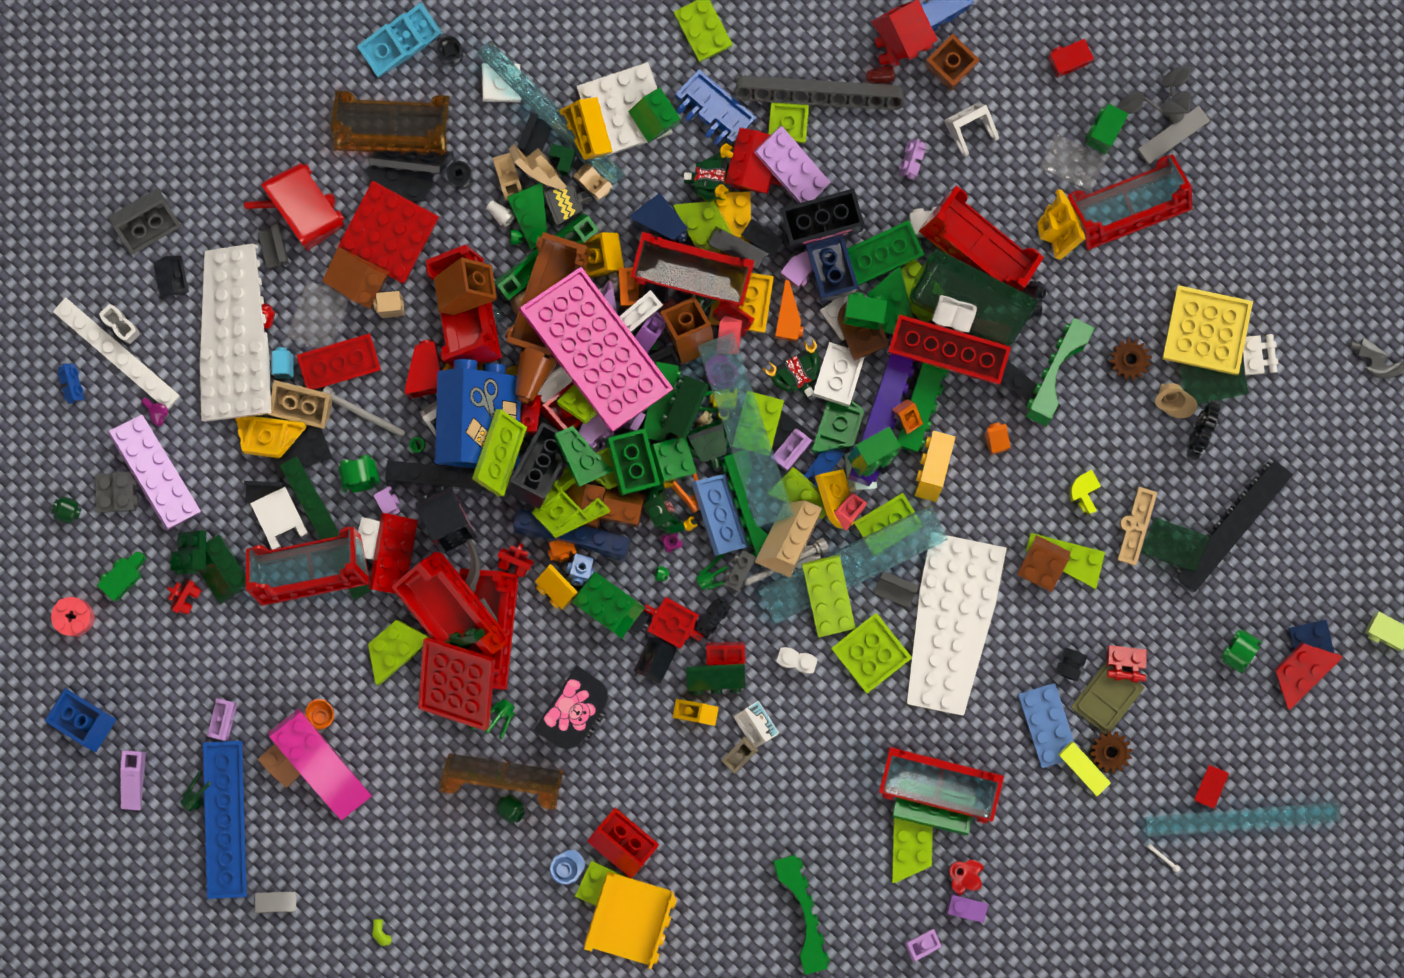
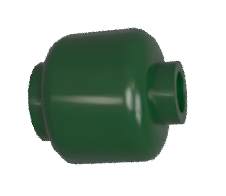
M61 496L59 500L55 499L51 514H54L55 520L71 524L74 519L78 520L81 509L78 508L77 500Z
M514 795L501 797L496 804L498 816L510 824L521 821L526 813L525 804Z

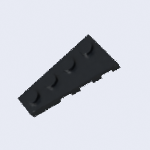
M375 151L368 160L369 165H374L377 168L391 167L395 170L408 169L412 172L425 171L430 174H439L453 160L454 154L453 151H446V155H437V151H429V154H418V151H410L401 154V151Z

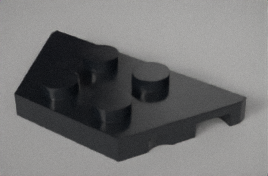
M391 167L365 169L371 181H375L412 202L426 201L428 190L434 179V174L425 171L412 172L408 169L395 170Z

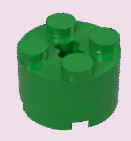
M370 455L360 456L358 460L354 461L350 459L340 461L338 473L344 493H347V489H351L352 493L363 492L372 489L375 483H377V486L380 484L376 462L370 458Z
M1237 630L1231 639L1233 645L1231 647L1227 646L1220 658L1223 659V663L1243 674L1245 671L1243 668L1250 664L1263 641L1245 630Z

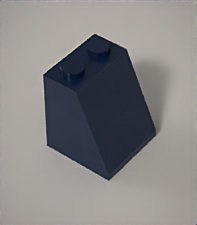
M658 193L630 215V223L633 227L652 234L656 238L661 237L662 239L681 244L687 240V226L661 193Z

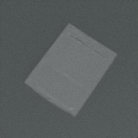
M307 281L287 338L317 349L334 344L349 298L337 290Z

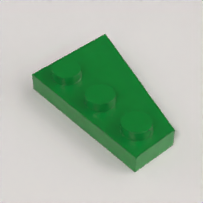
M541 182L507 196L530 249L536 247L537 239L539 236L542 237L543 232L547 233L543 186Z
M573 426L554 434L577 487L613 472L610 466L604 463L600 455L594 452L588 445V442Z

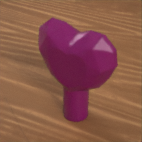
M144 398L141 403L149 410L152 423L157 427L162 426L164 418L168 415V408L164 404H153L148 398Z

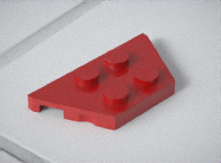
M1301 643L1274 669L1279 681L1280 690L1284 696L1285 706L1290 710L1343 657L1338 653H1332L1325 649Z

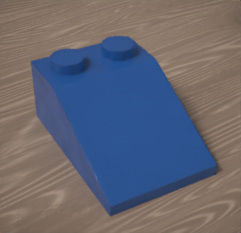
M65 688L46 717L45 722L82 746L97 752L117 719Z

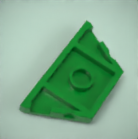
M898 267L868 293L869 298L879 296L887 301L882 329L885 333L894 334L899 314L914 319L902 268Z
M853 399L849 407L827 401L812 452L853 448L865 410L858 404H855Z

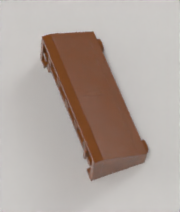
M543 232L542 237L539 236L536 242L539 253L520 307L578 268L582 267L585 271L591 255L589 248L585 245ZM519 311L515 324L512 327H508L506 331V342L519 348H530L543 352L546 358H550V356L555 358Z

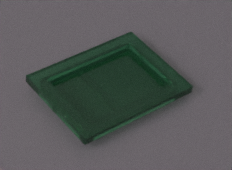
M1242 361L1238 375L1179 363L1185 392L1196 400L1197 405L1207 403L1210 399L1217 401L1249 394Z

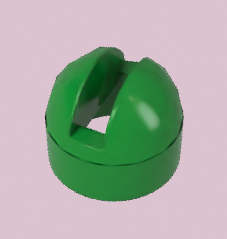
M510 230V245L522 243V232Z
M414 437L411 439L409 447L413 452L419 453L425 449L426 443L424 439ZM417 440L419 441V443H420V445H421V449L419 448V445H418V443L416 442Z
M657 566L655 581H666L669 578V570L665 567Z

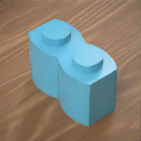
M277 347L275 351H271V375L276 379L294 378V356L285 347Z

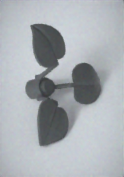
M1190 66L1173 69L1164 76L1162 85L1165 88L1170 87L1172 98H1169L1161 107L1147 97H1143L1144 94L1141 91H1137L1125 96L1119 102L1117 108L1132 114L1138 111L1144 101L1160 111L1163 116L1167 115L1171 123L1180 122L1185 116L1184 113H1190L1191 94L1188 91H1181L1175 94L1174 87H1179L1188 80L1191 73Z

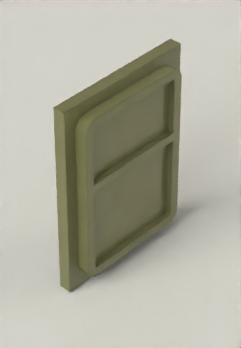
M1107 661L1071 705L1073 710L1105 735L1107 731H1112L1145 688L1139 682L1134 683L1125 679L1117 681L1114 678H1108L1106 675L1107 670H1114V666H1107Z

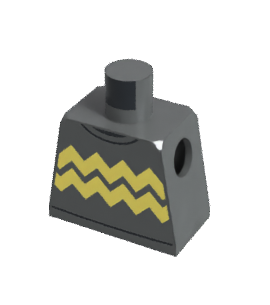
M568 186L563 190L553 189L544 191V196L557 229L584 213L581 205L591 201L588 190L577 194L574 186Z

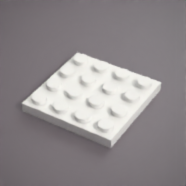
M648 62L577 86L580 99L598 97L613 151L603 157L647 143V140L628 111L644 96L657 89ZM672 129L657 139L673 134Z

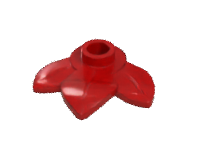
M972 859L964 863L961 861L952 863L949 868V875L952 878L951 886L953 891L961 896L966 888L972 891L980 890L982 883L977 874L983 870L984 866ZM961 868L962 872L957 875V869Z

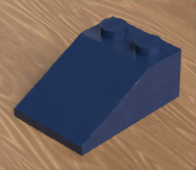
M843 234L806 244L820 303L858 292L859 286Z

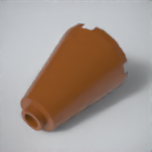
M521 348L515 396L518 397V401L528 404L529 401L532 402L557 364L555 358L550 356L547 359L543 352L530 348Z

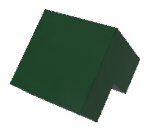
M552 144L549 153L550 160L559 162L557 168L559 175L570 177L576 157L575 150Z

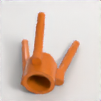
M697 474L692 475L694 481H698ZM673 481L674 486H672V489L693 513L698 511L700 508L695 493L689 497L677 482Z

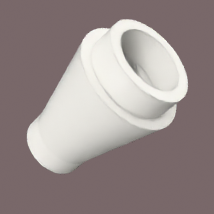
M494 200L486 207L501 226H509L515 218L512 210L496 203Z

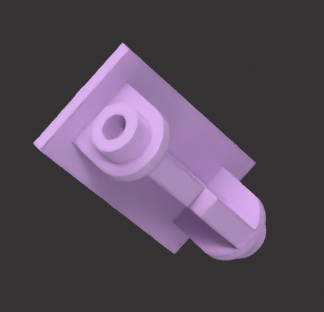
M920 139L910 140L907 143L904 159L899 165L900 172L898 176L907 175V178L911 180L917 177L921 164L915 162V160L922 161L926 150L925 143L919 142Z

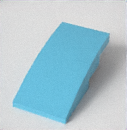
M419 3L406 14H401L390 24L382 26L357 47L377 77H380L427 47L443 35V32L424 4Z

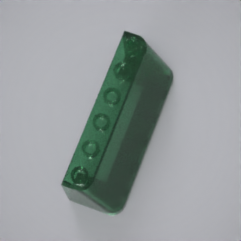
M938 249L934 250L916 274L910 292L911 302L932 314L935 311L940 295L976 306V315L969 333L1007 346H1011L1037 304V299Z

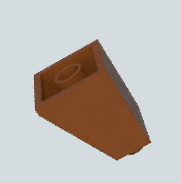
M461 257L434 277L439 312L456 315L497 299L492 265Z
M696 297L661 311L668 336L681 365L716 350L711 324Z
M617 486L607 490L603 503L609 508L610 512L601 516V521L639 529L646 491L641 490L620 496Z

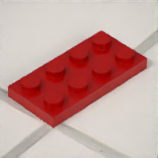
M371 333L296 355L306 388L312 390L381 370Z
M381 513L369 589L396 594L392 586L410 570L418 520Z

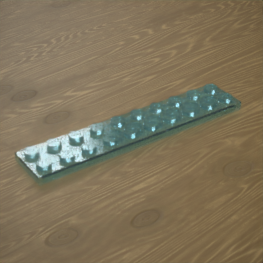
M734 333L698 344L697 346L757 528L794 516Z
M929 505L820 559L840 555L848 589L947 541L948 538L933 506ZM803 568L794 571L791 578L783 576L758 589L774 624L811 607Z

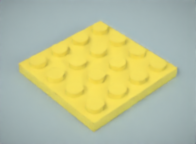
M1178 285L1162 359L1238 375L1253 301Z

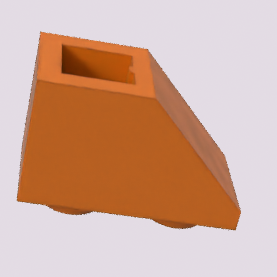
M1000 422L989 425L984 433L990 455L1009 450L1011 446L1006 424L1001 425Z

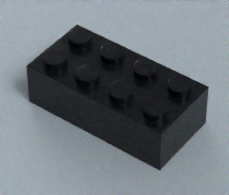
M543 422L506 489L507 493L538 509L541 508L566 462L554 437V434L560 431Z

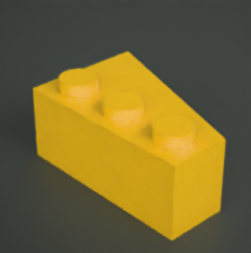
M598 97L579 99L558 110L560 115L565 116L568 122L566 125L568 130H572L575 135L574 142L584 160L603 157L613 152Z
M934 430L931 437L927 436L924 446L927 448V452L922 455L920 462L923 465L922 470H918L916 481H918L915 492L916 497L937 502L943 488L955 436Z

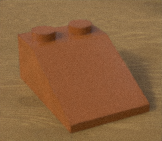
M338 247L322 282L352 301L371 309L374 307L373 299H377L376 293H381L390 272Z

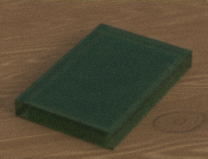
M1155 517L1142 547L1141 554L1196 573L1210 537Z

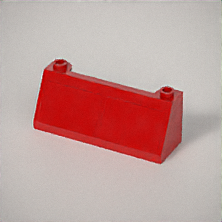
M956 185L945 195L918 232L961 267L971 269L985 278L994 288L995 295L1006 303L1026 287L1044 256L1034 248H1025L1023 250L970 207L966 203L968 200L966 192Z
M465 244L427 259L426 274L430 279L434 280V277L461 257L484 263V258ZM492 302L456 315L440 312L446 344L440 352L443 362L454 367V360L458 359L475 360L478 364L502 358Z
M460 568L459 575L466 582L469 569ZM480 570L474 594L479 600L482 598L486 600L498 619L497 623L508 636V643L491 656L495 658L493 689L507 690L519 576L502 571Z

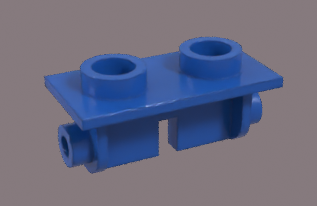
M63 363V366L58 367L57 373L60 383L62 385L67 383V386L62 388L65 401L68 404L75 403V401H84V391L80 384L79 373L75 364Z

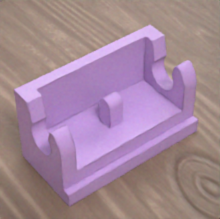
M795 429L771 459L787 472L811 444L812 440L800 430Z
M216 698L207 736L228 741L238 703Z

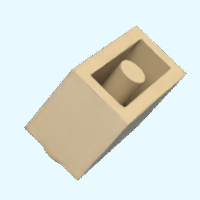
M400 291L376 293L377 299H373L374 310L382 318L405 316L403 296Z

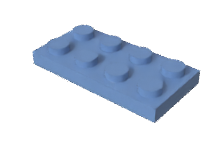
M722 474L691 483L715 556L749 547L726 475Z
M1052 683L1018 694L1041 768L1064 762L1058 754L1071 741L1074 742L1056 684Z

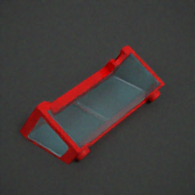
M1173 154L1161 157L1156 163L1155 169L1086 195L1084 191L1077 190L1067 195L1083 228L1086 238L1083 243L1087 251L1193 210L1192 186Z
M344 527L339 531V536L273 550H268L263 545H255L252 548L246 549V591L262 606L369 585V574L362 537L354 527Z
M888 747L878 793H882V798L893 800V797H898L977 818L976 822L988 824V821L993 822L1004 776Z

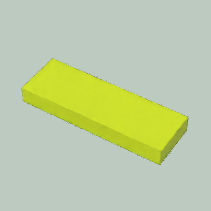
M1073 741L1058 754L1094 795L1098 796L1111 784Z

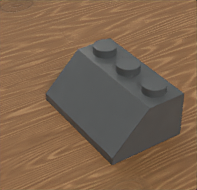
M159 188L109 216L114 229L132 255L181 227Z

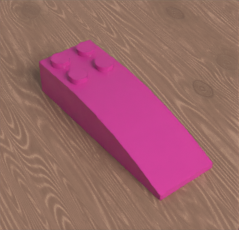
M300 708L268 732L272 741L341 821L372 796Z

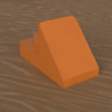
M908 399L892 409L900 420L906 434H909L923 424L917 406Z

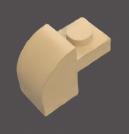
M511 153L493 157L505 201L508 200L507 196L522 190Z
M587 163L573 175L578 183L585 190H588V193L597 201L605 197L613 187L608 180L601 177Z

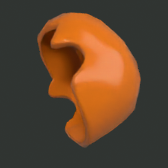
M315 699L307 705L305 716L316 729L322 730L333 722L334 709L326 700Z

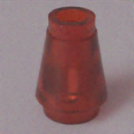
M889 65L868 70V82L887 84L895 82L894 66L889 67Z

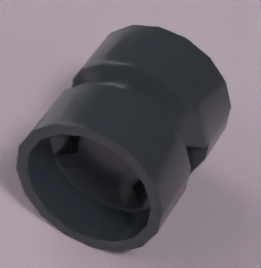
M445 36L438 42L437 52L443 64L451 67L458 65L462 61L464 56L463 49L457 38Z
M454 161L448 166L447 178L453 188L465 190L471 186L473 174L467 163Z
M1064 647L1061 655L1062 662L1058 663L1054 673L1078 682L1082 673L1080 667H1084L1088 656Z

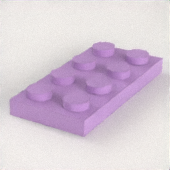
M782 126L778 127L754 151L756 156L797 203L815 199L831 183Z

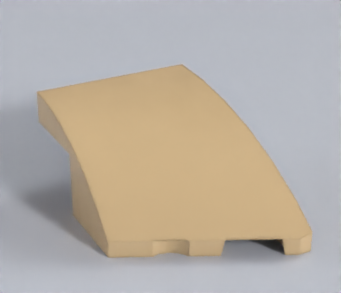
M515 144L509 148L514 162L529 176L557 189L563 190L567 187L559 178V174L539 148L528 157Z

